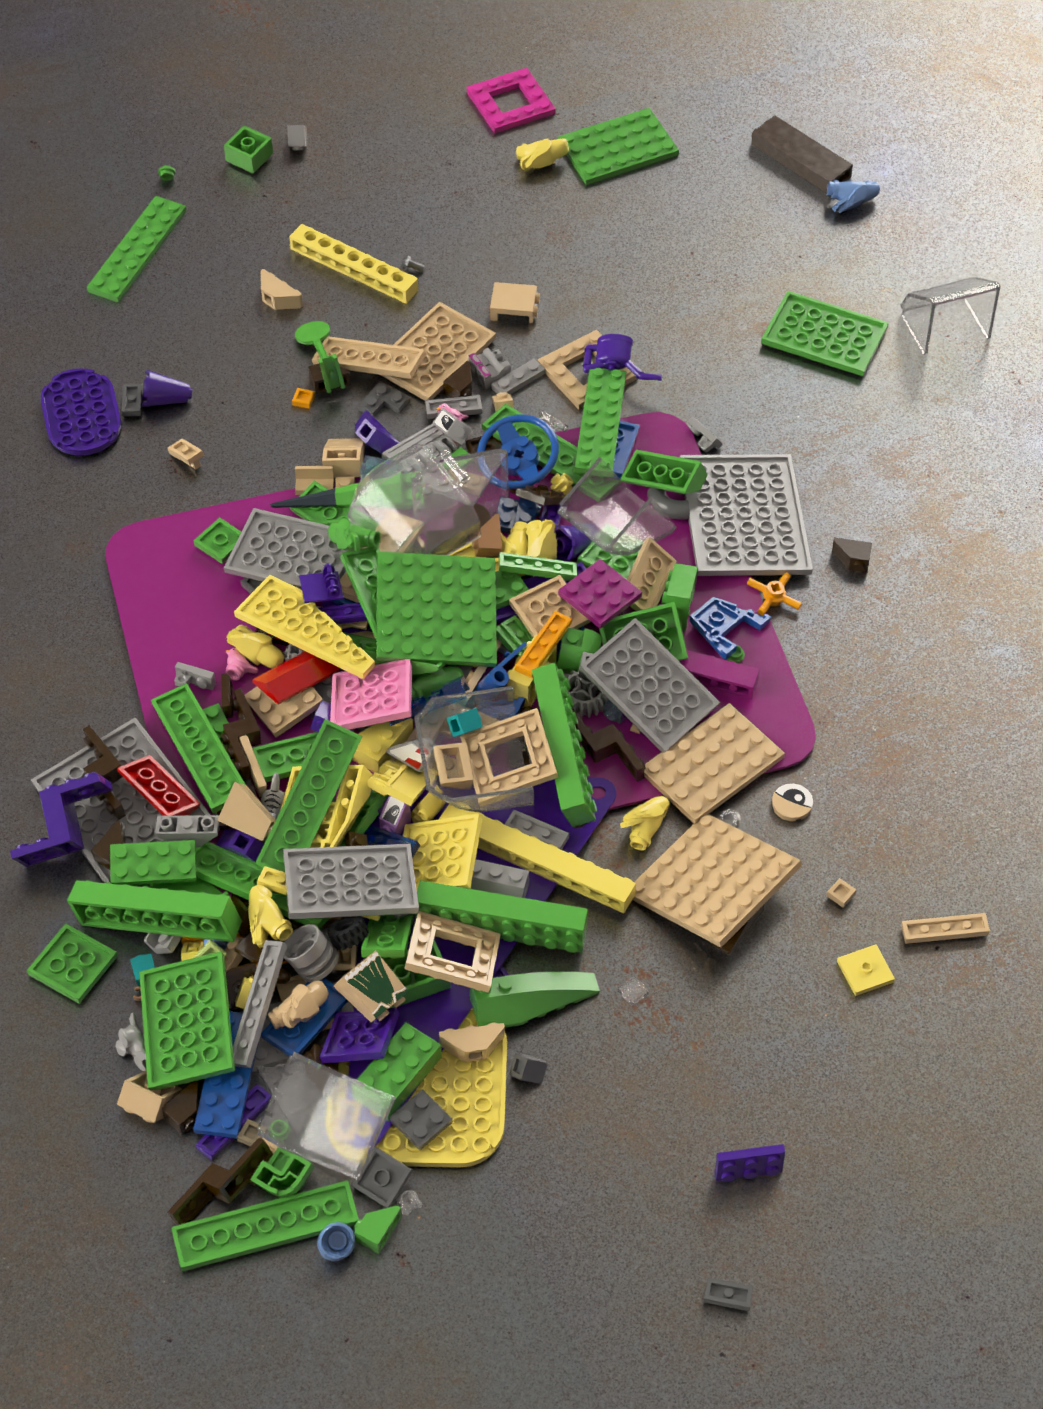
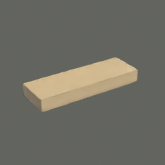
M248 736L239 737L240 745L250 765V775L260 798L267 790V784Z

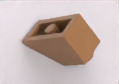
M495 514L478 530L475 538H472V549H475L476 557H499L502 550L499 514Z

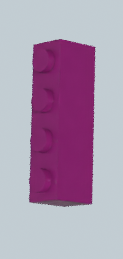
M688 650V659L679 661L704 687L752 699L760 669Z

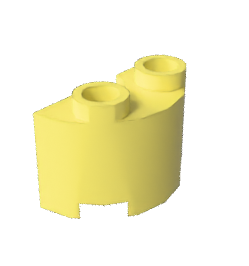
M435 786L411 812V818L414 823L432 821L444 807L445 800L440 799L439 795L441 792Z

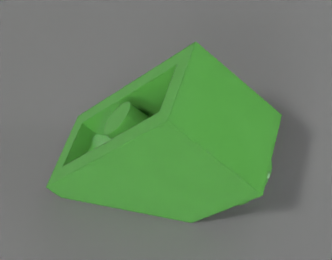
M393 1206L366 1213L362 1220L359 1219L354 1226L355 1242L379 1254L402 1218L401 1207Z

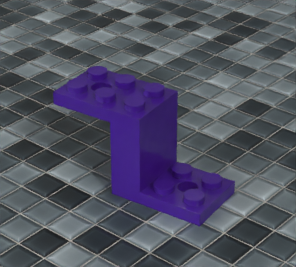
M92 772L84 775V778L69 779L65 781V784L49 785L45 790L39 791L49 839L40 838L36 840V843L30 845H18L17 849L10 851L11 858L28 867L85 849L74 802L113 791L111 782L100 774Z

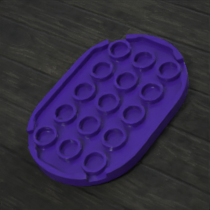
M71 369L57 374L47 386H44L41 393V405L49 440L57 449L77 456L90 455L103 451L117 439L121 430V418L114 387L104 374L101 376L91 369Z

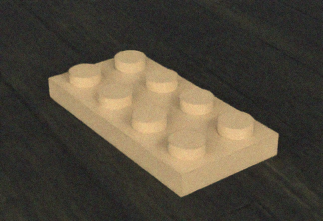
M650 537L644 540L627 578L630 583L642 591V597L631 605L635 611L658 605L665 589L666 581H668L669 570L673 571L676 560Z

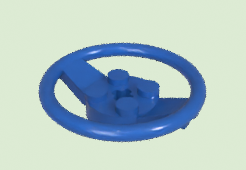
M512 415L500 419L485 431L478 445L477 461L484 476L492 483L510 489L525 488V485L533 486L541 482L550 473L558 458L559 443L554 430L542 419L532 415ZM512 423H532L547 433L551 442V455L547 464L539 473L536 466L540 461L536 445L526 436H520ZM497 430L503 445L500 448L503 467L509 475L519 476L522 479L521 481L501 479L495 476L486 465L484 457L485 447L490 437Z

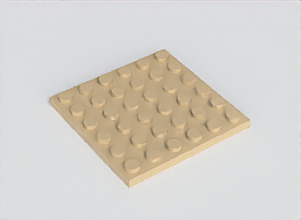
M707 814L701 817L700 821L696 824H693L634 882L636 883V892L632 900L711 943L722 947L792 877L802 864L801 860Z

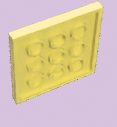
M480 814L405 824L401 844L411 845L417 890L420 880L471 888L483 819Z

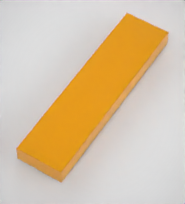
M554 611L515 665V671L533 678L532 669L542 666L572 624V618Z

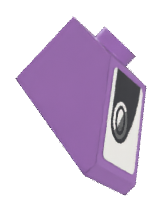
M389 795L379 818L380 830L384 835L398 839L404 832L405 824L411 823L410 805Z

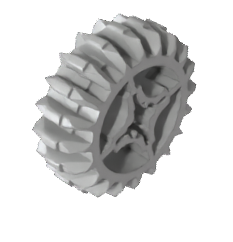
M574 670L570 674H565V678H568L570 687L573 689L571 692L568 690L569 695L572 696L574 701L573 709L576 712L578 711L581 716L587 715L589 718L592 713L597 716L598 711L603 712L605 707H608L609 699L585 674L575 672Z

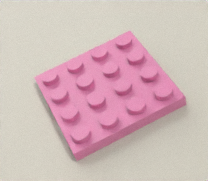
M405 659L377 664L364 679L347 671L333 674L330 721L350 730L411 717V660Z

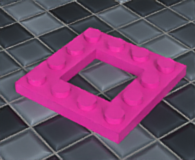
M528 68L466 87L468 95L494 134L556 114V108ZM520 88L530 104L502 113L491 96Z

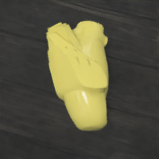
M544 139L528 145L524 143L522 146H518L516 155L517 159L521 160V168L527 171L531 168H542L554 164L557 159L569 152V145L566 139Z
M534 520L527 524V556L556 560L557 539L556 533H554L556 524L553 521Z
M516 522L507 538L501 533V552L527 556V523Z
M237 626L229 631L226 637L227 643L236 647L241 655L257 666L262 664L273 669L284 661L283 653L272 644L270 636L256 633L247 626Z
M657 796L651 798L644 804L636 806L623 817L624 822L620 823L621 828L631 826L632 833L629 838L631 840L630 845L634 849L643 851L651 844V837L660 827L670 806V802L666 797Z
M256 885L250 890L248 907L253 944H257L259 948H263L268 934L275 940L284 941L293 932L291 922L284 919L280 908L271 898L272 892L262 885Z

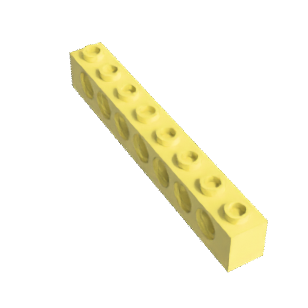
M301 224L289 236L292 250L407 304L418 292V278L386 264L354 247H350L341 241H337L326 234H322L311 227Z

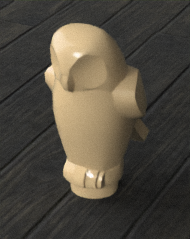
M313 981L307 986L299 984L293 989L292 994L278 1007L271 1010L272 1012L267 1014L275 1029L284 1026L293 1028L300 1021L307 1022L320 1011L319 1007L327 1000L329 992L322 981Z

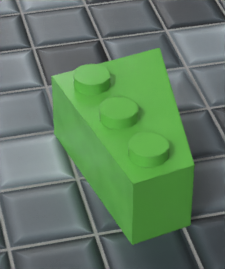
M675 563L673 571L669 570L662 603L675 602L682 630L686 631L688 616L690 615L689 608L696 586L698 567Z

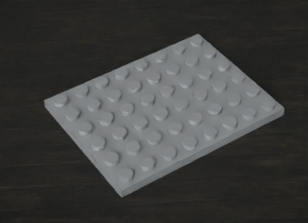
M791 454L680 455V458L701 461L708 474L699 491L684 494L685 500L689 502L690 516L688 520L695 564L698 567L697 576L783 575L787 572L790 575H812V562Z
M136 717L100 738L122 766L151 755L199 801ZM86 746L31 779L33 786L39 792L45 790L49 785L65 784V781L69 779L84 778L83 768L97 760L94 754L95 750L93 748L89 749ZM124 777L112 784L113 791H111L122 804L126 815L118 820L115 814L110 815L105 807L106 803L103 800L100 802L96 796L74 802L85 848L81 852L104 883H111L110 870L94 860L91 850L117 820L121 822L124 829L126 844L166 841L155 835L157 816L163 815ZM201 803L200 807L189 816L210 814Z

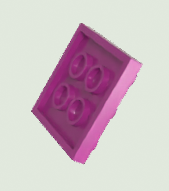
M599 559L560 588L558 595L601 629L640 599L642 591L603 560Z

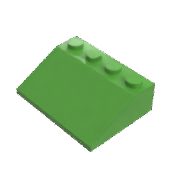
M675 602L616 616L601 629L599 628L602 643L605 645L636 618L678 661L688 659Z

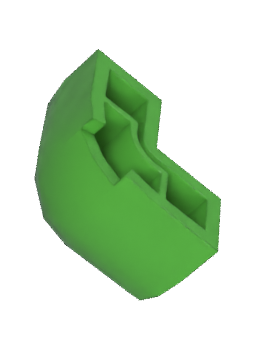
M568 628L562 636L557 660L558 669H562L565 674H570L572 670L578 672L582 653L594 654L601 648L602 636L589 629L582 631Z
M279 1145L268 1163L262 1160L250 1180L273 1195L287 1197L296 1194L304 1186L315 1166L296 1153H291Z

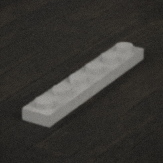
M265 940L233 1045L235 1067L251 1068L287 948V944L284 942Z

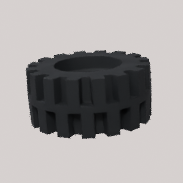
M362 916L341 917L340 920L334 921L335 923L331 924L327 930V934L337 950H346V948H352L353 945H358L359 942L365 940L364 938L369 933V929Z

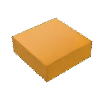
M297 388L292 399V405L310 409L315 398V391Z

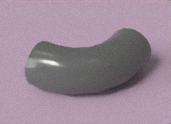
M652 487L648 490V500L652 508L660 515L670 519H689L690 509L688 500L679 501L671 499L667 496L666 490Z

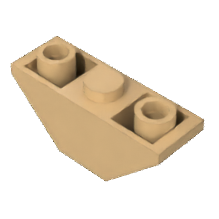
M265 269L261 270V293L264 303L275 310L299 309L303 307L300 291L293 289L285 281L275 277L273 273H269Z
M489 1023L485 1026H468L464 1029H446L439 1032V1044H441L443 1049L463 1062L486 1060L504 1038L505 1026L504 1023Z

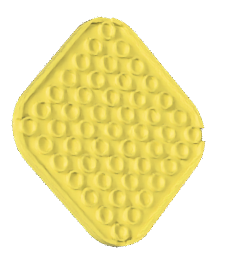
M473 1007L458 1029H464L468 1026L478 1027ZM505 1031L504 1038L486 1060L463 1062L444 1049L442 1051V1058L411 1096L413 1098L423 1089L453 1119L451 1125L423 1149L419 1150L392 1124L382 1140L375 1146L406 1166L469 1167L489 1158L499 1147L505 1128L507 1037ZM350 1061L338 1062L339 1084L331 1096L328 1097V1136L334 1149L342 1157L351 1162L364 1165L374 1147L361 1149L351 1144L333 1140L341 1099L347 1100ZM371 1110V1113L374 1116L380 1117L378 1114ZM362 1123L359 1125L357 1134L361 1137H368L372 1134L373 1128L368 1123Z

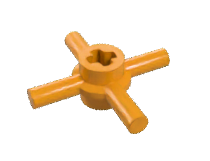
M788 572L784 573L779 581H771L767 586L749 578L747 585L763 592L764 602L757 611L759 615L763 616L770 606H779L781 602L797 610L800 609L802 603L787 596L784 586L791 578Z

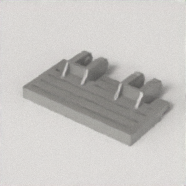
M432 423L384 451L382 459L400 473L410 474L415 470L422 474L425 471V467L430 469L434 466L433 460L440 457L441 454L445 457L452 454V451L454 452L460 448V444Z

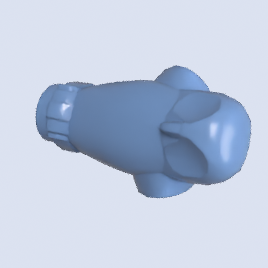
M834 180L833 182L829 181L827 187V195L831 196L832 199L839 200L832 208L834 212L838 210L839 213L860 206L862 203L875 198L880 192L879 183L869 180L865 182H839Z

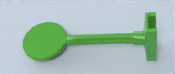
M322 321L309 322L296 330V340L301 344H314L320 357L318 362L328 393H331L333 388L340 386L342 389L345 388L336 354L328 356L321 342L331 333L330 326Z

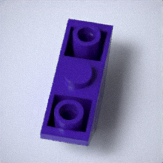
M367 410L364 411L355 424V433L367 445L381 454L399 443Z
M225 829L216 845L256 862L264 843L237 829Z

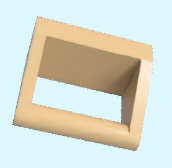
M466 742L434 746L433 750L440 785L457 789L471 788L474 779ZM443 754L456 756L459 778H447Z

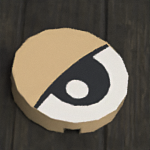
M785 784L774 792L772 806L777 816L792 822L796 821V819L802 820L811 813L813 799L810 792L803 786Z

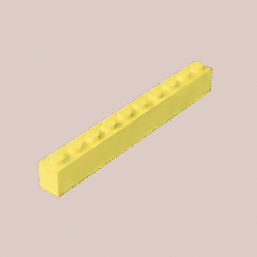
M451 801L439 818L446 819L480 814L483 819L478 842L479 849L619 912L625 913L635 896L636 883L631 879L616 875L609 869L598 867L591 861L580 859L573 853L562 851L555 845L544 843L535 836L526 835L517 828L508 827L499 820L490 819L481 812H475L466 808L463 804Z

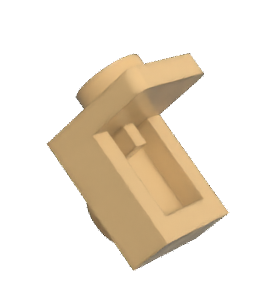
M502 392L496 394L497 396H492L495 412L504 404L514 408L513 399L510 394Z

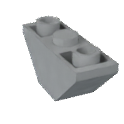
M219 815L157 816L155 835L166 841L195 840V847H201L218 836L219 821L217 820Z

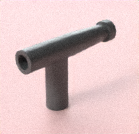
M406 255L400 269L406 271L408 267L423 272L425 266L412 261L411 257Z

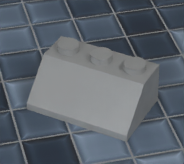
M475 859L470 889L521 898L526 897L529 887V871Z

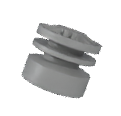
M307 924L299 927L284 942L287 944L284 959L306 982L320 981L332 972L338 963L339 951L315 925Z

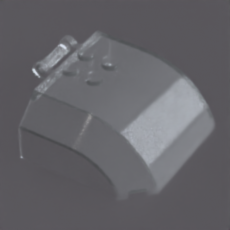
M416 443L372 469L355 489L347 515L352 524H357L367 529H375L380 532L381 541L378 547L382 552L450 555L481 537L480 520L468 496L460 488V486L470 480L469 474L459 467L449 450H444L438 457H435L425 444ZM447 463L458 478L453 479L442 464Z
M513 686L432 697L427 702L426 708L414 717L426 789L430 794L456 808L472 812H487L534 805V790L532 786L476 794L473 783L469 789L441 786L433 747L437 745L462 743L460 735L452 736L446 719L450 716L477 708L483 727L515 716ZM519 737L486 748L494 777L525 766L522 751L528 752L529 761L532 764L526 741L520 742ZM443 754L447 778H459L456 756Z

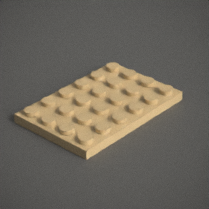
M438 302L394 344L396 346L425 350L426 355L412 379L387 375L381 376L423 400H432L443 390V381L468 360L469 354L475 353L479 355L496 339V333L445 304Z
M729 703L684 735L666 752L662 751L645 764L644 777L689 820L696 824L700 821L701 817L711 813L785 757V753Z

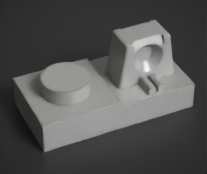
M693 416L687 421L692 426L690 430L695 435H702L697 445L704 452L707 453L714 446L719 449L723 445L716 436Z
M177 662L174 680L176 686L180 687L186 683L188 685L193 683L202 689H214L216 685L214 672Z

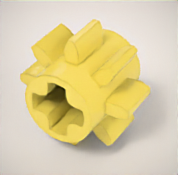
M557 473L551 479V489L563 491V494L566 496L573 491L571 485L574 482L567 474L563 473L560 476Z

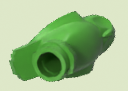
M347 519L333 522L328 527L330 540L337 544V548L344 551L354 550L358 552L360 548L378 547L381 541L379 531L351 524Z
M451 666L443 667L434 672L412 675L411 703L415 701L419 703L422 699L435 697L438 693L444 695L449 689L463 684L465 681L463 671L459 667Z

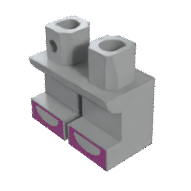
M486 348L482 354L476 355L472 353L468 355L471 371L485 390L491 387V383L511 372V364L508 361L499 363L503 360V355L499 349L490 351Z

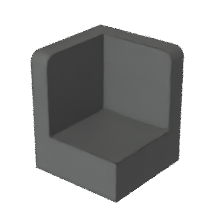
M515 1053L509 1074L523 1081L541 1084L548 1063L534 1056Z

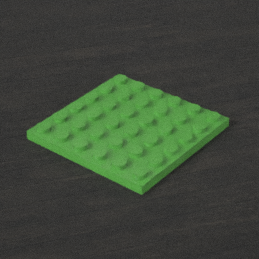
M378 551L376 661L410 659L430 664L445 662V664L496 667L495 558Z

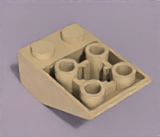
M361 438L328 439L323 449V466H333L334 478L354 476V478L362 477L365 442Z

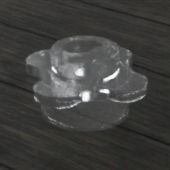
M416 1190L405 1191L402 1195H398L396 1199L397 1203L402 1207V1213L405 1215H409L411 1211L421 1209L423 1206L422 1201L418 1199Z

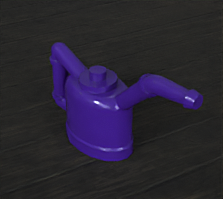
M622 334L602 335L598 338L597 344H589L584 350L583 371L585 373H589L590 369L595 368L613 371L627 367L637 379L662 380L661 374L644 373L630 361L633 339L629 336ZM597 352L596 363L591 364L592 353Z

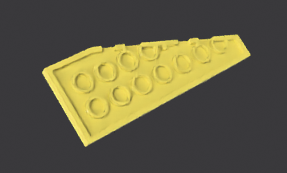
M269 575L234 611L236 618L362 679L375 667V661L361 647L358 648L348 635L346 636L342 629L324 611L321 612L314 602L304 603L301 589L272 575Z

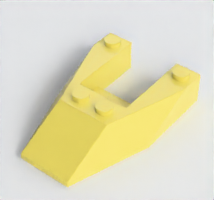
M364 765L348 766L341 781L336 802H331L310 848L340 847L346 833L352 827L371 793L367 780L373 774ZM302 766L292 767L282 807Z

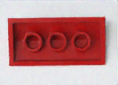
M305 651L252 679V682L279 705L331 677L333 674L340 672V668Z
M151 755L117 768V771L163 816H189L200 807L201 803Z

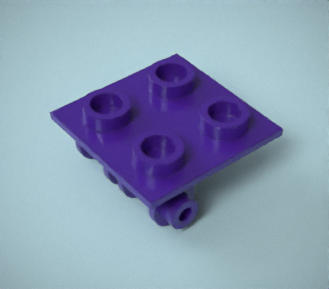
M325 564L323 573L299 575L304 603L344 599L338 571H335L333 565Z

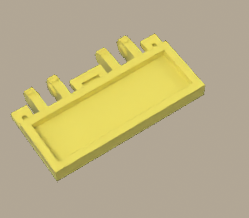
M386 760L379 767V773L375 772L367 780V785L370 789L372 788V790L384 796L388 794L411 806L433 781L436 773L429 769L419 773L400 760L396 762Z

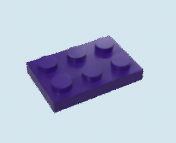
M784 1144L717 1153L714 1172L716 1181L730 1182L736 1178L752 1179L758 1175H777L783 1171L785 1158Z

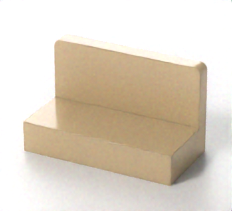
M295 466L296 495H301L314 480L328 490L334 489L333 466Z

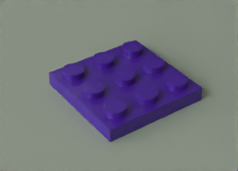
M397 1007L388 1008L389 1014L381 1021L376 1018L372 1022L359 1011L336 1013L320 1055L322 1063L384 1058L399 1017Z

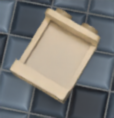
M494 282L490 305V321H497L498 314L529 316V323H533L534 317L538 315V306L536 304L540 303V293H537V286Z

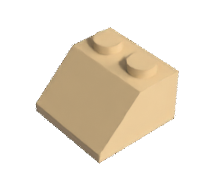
M143 1071L124 1081L117 1105L123 1107L128 1113H135L141 1116L146 1122L155 1123L164 1118L162 1107L178 1095L182 1088L172 1086L150 1091L148 1089L147 1071Z

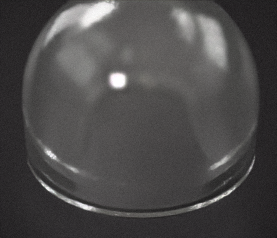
M731 809L723 811L719 820L725 822V819L732 815L734 822L731 826L738 828L741 824L740 814Z

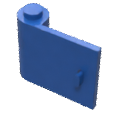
M525 642L512 653L507 651L503 655L505 659L475 686L472 691V698L476 703H479L480 699H492L508 683L509 676L504 667L527 646Z

